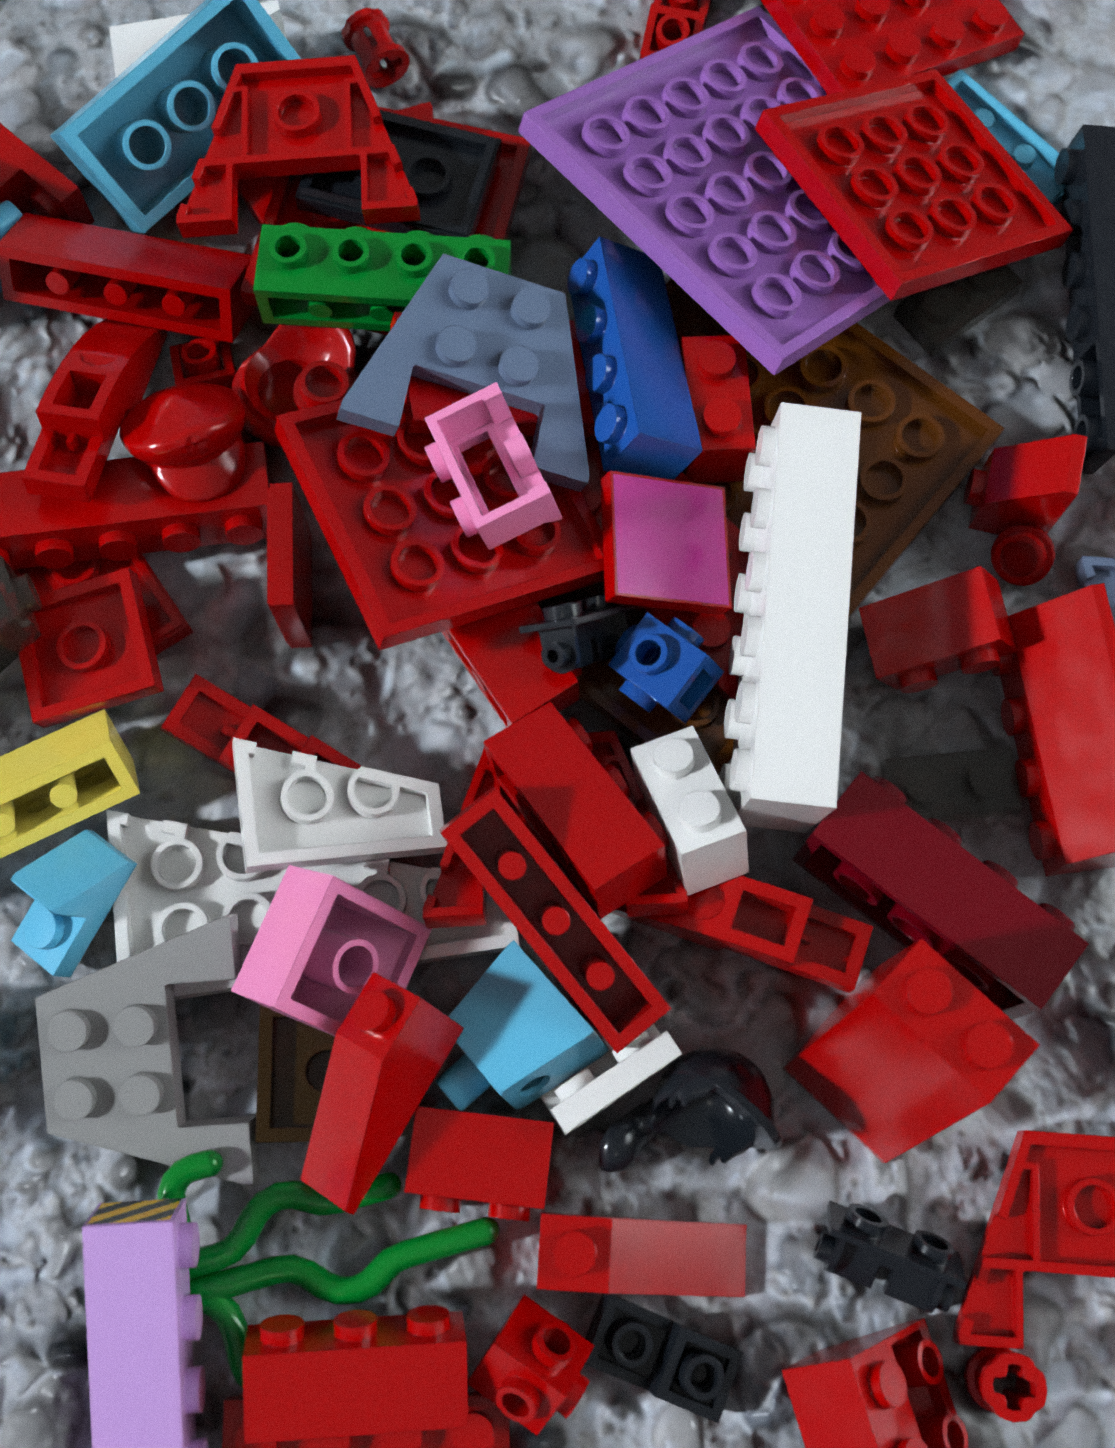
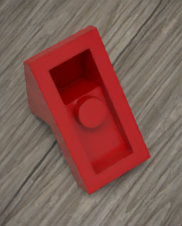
M0 123V203L5 200L12 202L22 215L29 213L35 208L41 216L89 225L93 224L95 220L79 187Z

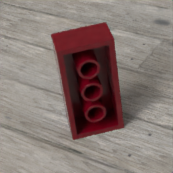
M860 771L838 799L837 808L820 822L792 860L903 947L907 948L922 938L1012 1020L1042 1010L1089 945L1087 941L1073 932L1075 929L1073 921L1054 906L1047 903H1040L1038 905L1016 888L1018 881L1004 867L990 860L981 862L960 846L962 839L947 824L935 818H928L926 820L905 804L907 801L905 795L893 783L879 776H874L871 779L864 772Z

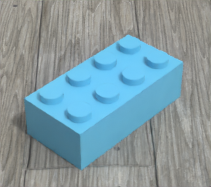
M205 0L55 130L50 137L132 232L146 233L192 192L194 188V182L191 178L198 159L205 158L214 137L211 126L235 65L301 58L258 0Z

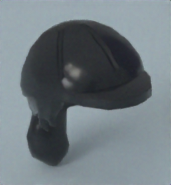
M701 1048L680 1056L666 1068L658 1082L653 1097L649 1098L648 1102L637 1105L626 1115L612 1122L599 1143L598 1164L599 1168L605 1172L625 1171L633 1165L638 1154L657 1134L663 1133L690 1148H714L709 1157L711 1166L718 1159L725 1164L734 1157L745 1153L749 1148H763L769 1151L777 1150L782 1145V1138L774 1126V1099L764 1074L755 1063L744 1055L723 1048Z

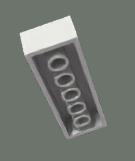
M781 402L771 426L762 425L760 427L756 453L750 452L747 457L744 473V491L753 492L751 513L744 512L739 533V551L749 552L746 574L739 573L734 594V612L744 613L741 636L734 635L729 655V674L738 675L739 679L736 699H729L727 702L723 729L724 738L734 739L731 764L724 763L720 773V780L744 826L806 833L837 808L861 412Z

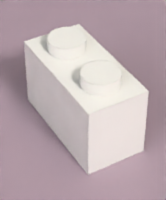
M693 725L630 748L635 779L644 797L645 806L660 822L670 842V845L667 847L669 859L678 879H681L687 891V896L749 873L746 829Z

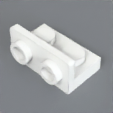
M653 1024L619 1053H616L602 1034L596 1031L609 1051L540 1097L565 1136L666 1068L683 1054L667 1030L660 1034Z

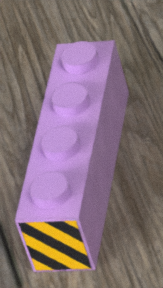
M186 1198L99 1203L82 1226L92 1448H209L207 1437L197 1438L196 1413L203 1412L206 1398L204 1366H193L192 1341L200 1340L203 1324L202 1298L200 1294H190L189 1268H196L199 1260L200 1237L198 1223L187 1222Z

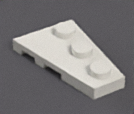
M233 737L232 751L245 873L287 869L289 865L302 868L444 853L447 841L439 830L445 825L439 783L363 766L359 769L335 765L318 761L315 755L293 751L291 755L256 747L257 742Z

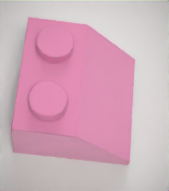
M289 865L231 992L335 1036L373 972L404 989L407 988L432 928L427 929L425 924L333 875Z

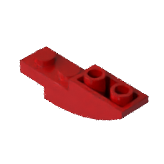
M106 319L85 332L72 346L54 373L36 409L42 429L21 476L28 494L90 503L122 420L143 399L166 340V330Z
M742 875L687 896L689 914L628 917L626 903L611 912L620 917L713 950L720 951L721 948L848 993L855 990L874 927L812 905L814 900L812 898Z

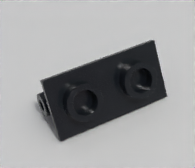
M605 593L579 598V601L542 608L544 614L543 621L521 626L519 630L520 634L539 631L543 663L552 671L564 674L592 664L595 661L614 657L617 642L630 627L627 610L641 606L605 602Z
M829 1201L827 1205L829 1234L824 1231L820 1233L813 1253L814 1259L824 1262L825 1271L871 1289L879 1267L882 1266L890 1269L883 1286L884 1294L930 1314L936 1308L944 1312L950 1309L955 1295V1286L965 1290L967 1281L960 1254L944 1238L925 1230H917L915 1234L892 1226L888 1224L887 1219L879 1212L861 1204H850L849 1207H845Z

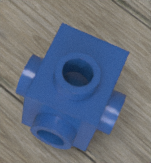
M648 612L639 624L632 625L622 634L615 648V656L608 664V666L626 679L619 691L649 713L658 703L685 724L724 673L705 652L699 649L705 641L701 635L676 617H673L666 626Z

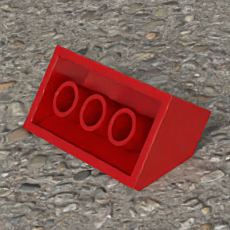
M1101 583L1089 585L1009 615L1008 619L1017 652L999 657L1000 665L991 669L993 675L1000 676L1005 696L1001 703L1002 724L1006 734L1014 736L1019 759L1016 761L1014 769L1016 786L1022 797H1028L1033 819L1028 830L1031 851L1037 860H1042L1046 877L1115 867V624L1105 584Z

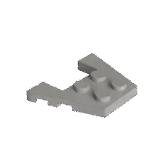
M228 914L35 998L48 1134L169 1166L189 1154L213 1149L218 1151L223 1158L221 1171L213 1177L242 1185L254 1184L259 1179L261 1174L258 1143H255V1116L199 1120L186 1119L174 984L237 978L242 967L237 914Z

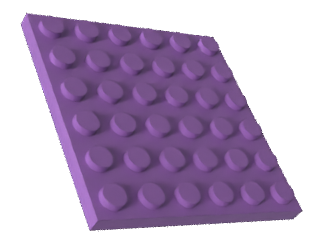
M759 6L523 113L518 133L774 376L890 301L755 130L764 109L827 95L775 20Z

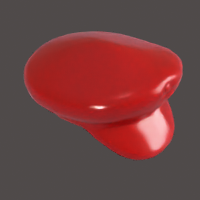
M280 324L271 334L268 341L241 364L233 378L231 389L241 397L246 407L247 418L243 428L253 437L262 440L268 445L282 448L274 431L277 415L299 410L294 401V382L302 370L312 362L320 360L335 362L343 367L353 382H355L359 374L354 367L356 350L354 338L350 330L347 328Z
M210 383L172 385L140 401L127 413L121 422L119 437L125 449L149 468L154 478L170 495L180 500L204 502L220 497L236 487L245 471L246 456L241 430L247 418L246 407L241 397L228 387Z

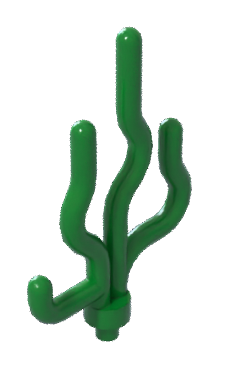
M206 1149L175 1161L163 1174L158 1188V1199L186 1198V1190L192 1183L213 1177L221 1171L223 1167L221 1154L216 1150ZM391 1171L378 1173L358 1209L395 1198L402 1188L399 1176ZM302 1181L277 1182L254 1194L242 1208L232 1229L223 1239L200 1247L197 1267L189 1268L190 1294L201 1295L203 1314L216 1323L222 1336L229 1368L236 1383L243 1389L242 1355L248 1323L239 1304L232 1297L277 1284L290 1283L301 1287L317 1299L335 1305L359 1304L379 1295L401 1272L409 1268L494 1243L499 1237L500 1227L493 1218L481 1217L402 1240L383 1249L361 1272L352 1276H340L331 1273L315 1261L295 1254L270 1256L225 1269L242 1260L256 1243L266 1222L272 1215L282 1210L293 1209L316 1216L345 1213L340 1207ZM186 1202L187 1222H191Z

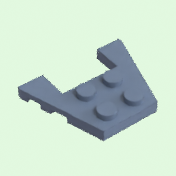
M442 254L343 398L336 420L394 437L400 424L411 376L468 394H473L497 382L508 406L538 416L531 453L544 481L581 492L588 484L590 473L566 294L447 254Z

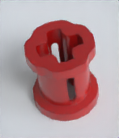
M368 7L358 10L348 17L345 26L341 30V38L345 46L357 54L362 63L361 69L368 85L374 88H383L394 84L403 77L408 70L410 59L403 46L396 44L389 33V20L384 12L378 8L372 9ZM364 27H367L372 35L367 37L363 31ZM384 59L387 64V67L382 68L379 61Z
M982 1347L973 1352L966 1362L964 1371L965 1387L972 1400L981 1408L994 1412L998 1417L1015 1423L1030 1420L1035 1412L1042 1409L1045 1405L1048 1392L1046 1378L1028 1356L1007 1348ZM1008 1372L1015 1375V1388H1004L1002 1394L994 1391L993 1383L995 1377H1006Z

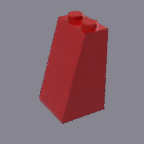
M921 938L869 971L856 985L855 990L845 997L782 1069L882 1163H887L990 1104L1040 1044Z

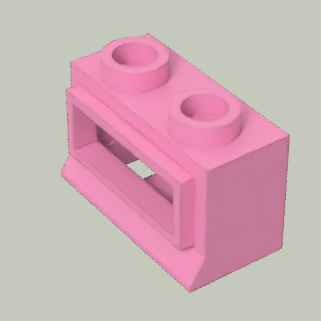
M497 382L424 418L435 442L425 446L424 449L441 483L453 478L461 496L450 501V504L467 538L479 533L487 548L491 550L541 524L563 519ZM489 438L519 498L489 512L461 453Z

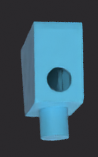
M513 940L504 948L448 1016L464 1027L456 1043L465 1054L435 1081L460 1111H464L491 1085L502 1098L517 1110L524 1108L607 1053L609 1049L593 1028Z

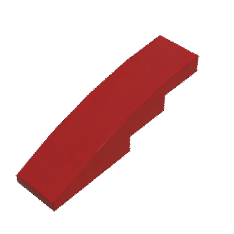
M198 674L194 675L160 728L164 733L234 774L233 737L257 742L256 747L291 755L293 751L315 755L318 761L353 769L361 767L360 764L313 735L309 738L256 705L248 706Z

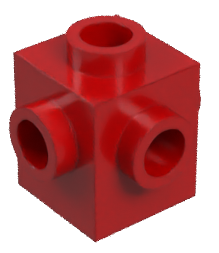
M524 1294L468 1379V1385L498 1406L506 1417L519 1422L538 1436L555 1412L567 1419L580 1401L590 1383V1379L580 1372L595 1345L574 1331L566 1322L556 1318Z

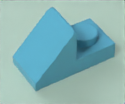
M85 829L18 870L11 877L10 880L34 899L11 941L52 976L71 977L137 864L94 831Z

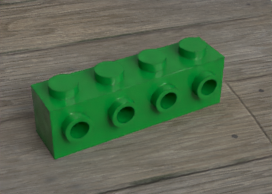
M296 222L285 225L262 224L253 292L263 323L390 331L394 312H403L442 254L512 276L511 240L494 239L493 237L481 234L469 237L438 236L420 230L407 233L377 232L358 226L346 229L315 228Z

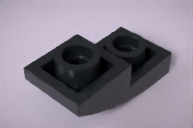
M602 1293L585 1337L586 1340L595 1345L585 1365L645 1389L656 1398L716 1423L720 1421L744 1354L730 1345L614 1294Z

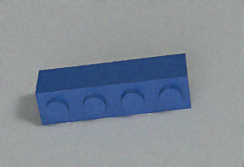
M599 236L582 258L577 259L572 265L567 276V288L571 296L576 322V336L579 340L586 372L585 384L589 391L595 423V437L598 440L603 471L609 472L611 470L674 480L703 449L663 271L644 252Z

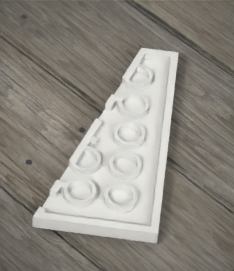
M106 810L108 842L137 864L113 904L117 962L228 914H237L241 962L243 965L287 869L245 873L241 833L230 831L225 833L190 827L186 823L163 820L162 822L133 817L129 813ZM390 859L302 867L333 875L425 924L422 918L424 903L428 894H433L441 873V868L438 867L430 869L391 862ZM487 892V925L432 928L417 964L502 952L513 940L520 946L518 930ZM236 979L174 984L175 1000L231 992Z

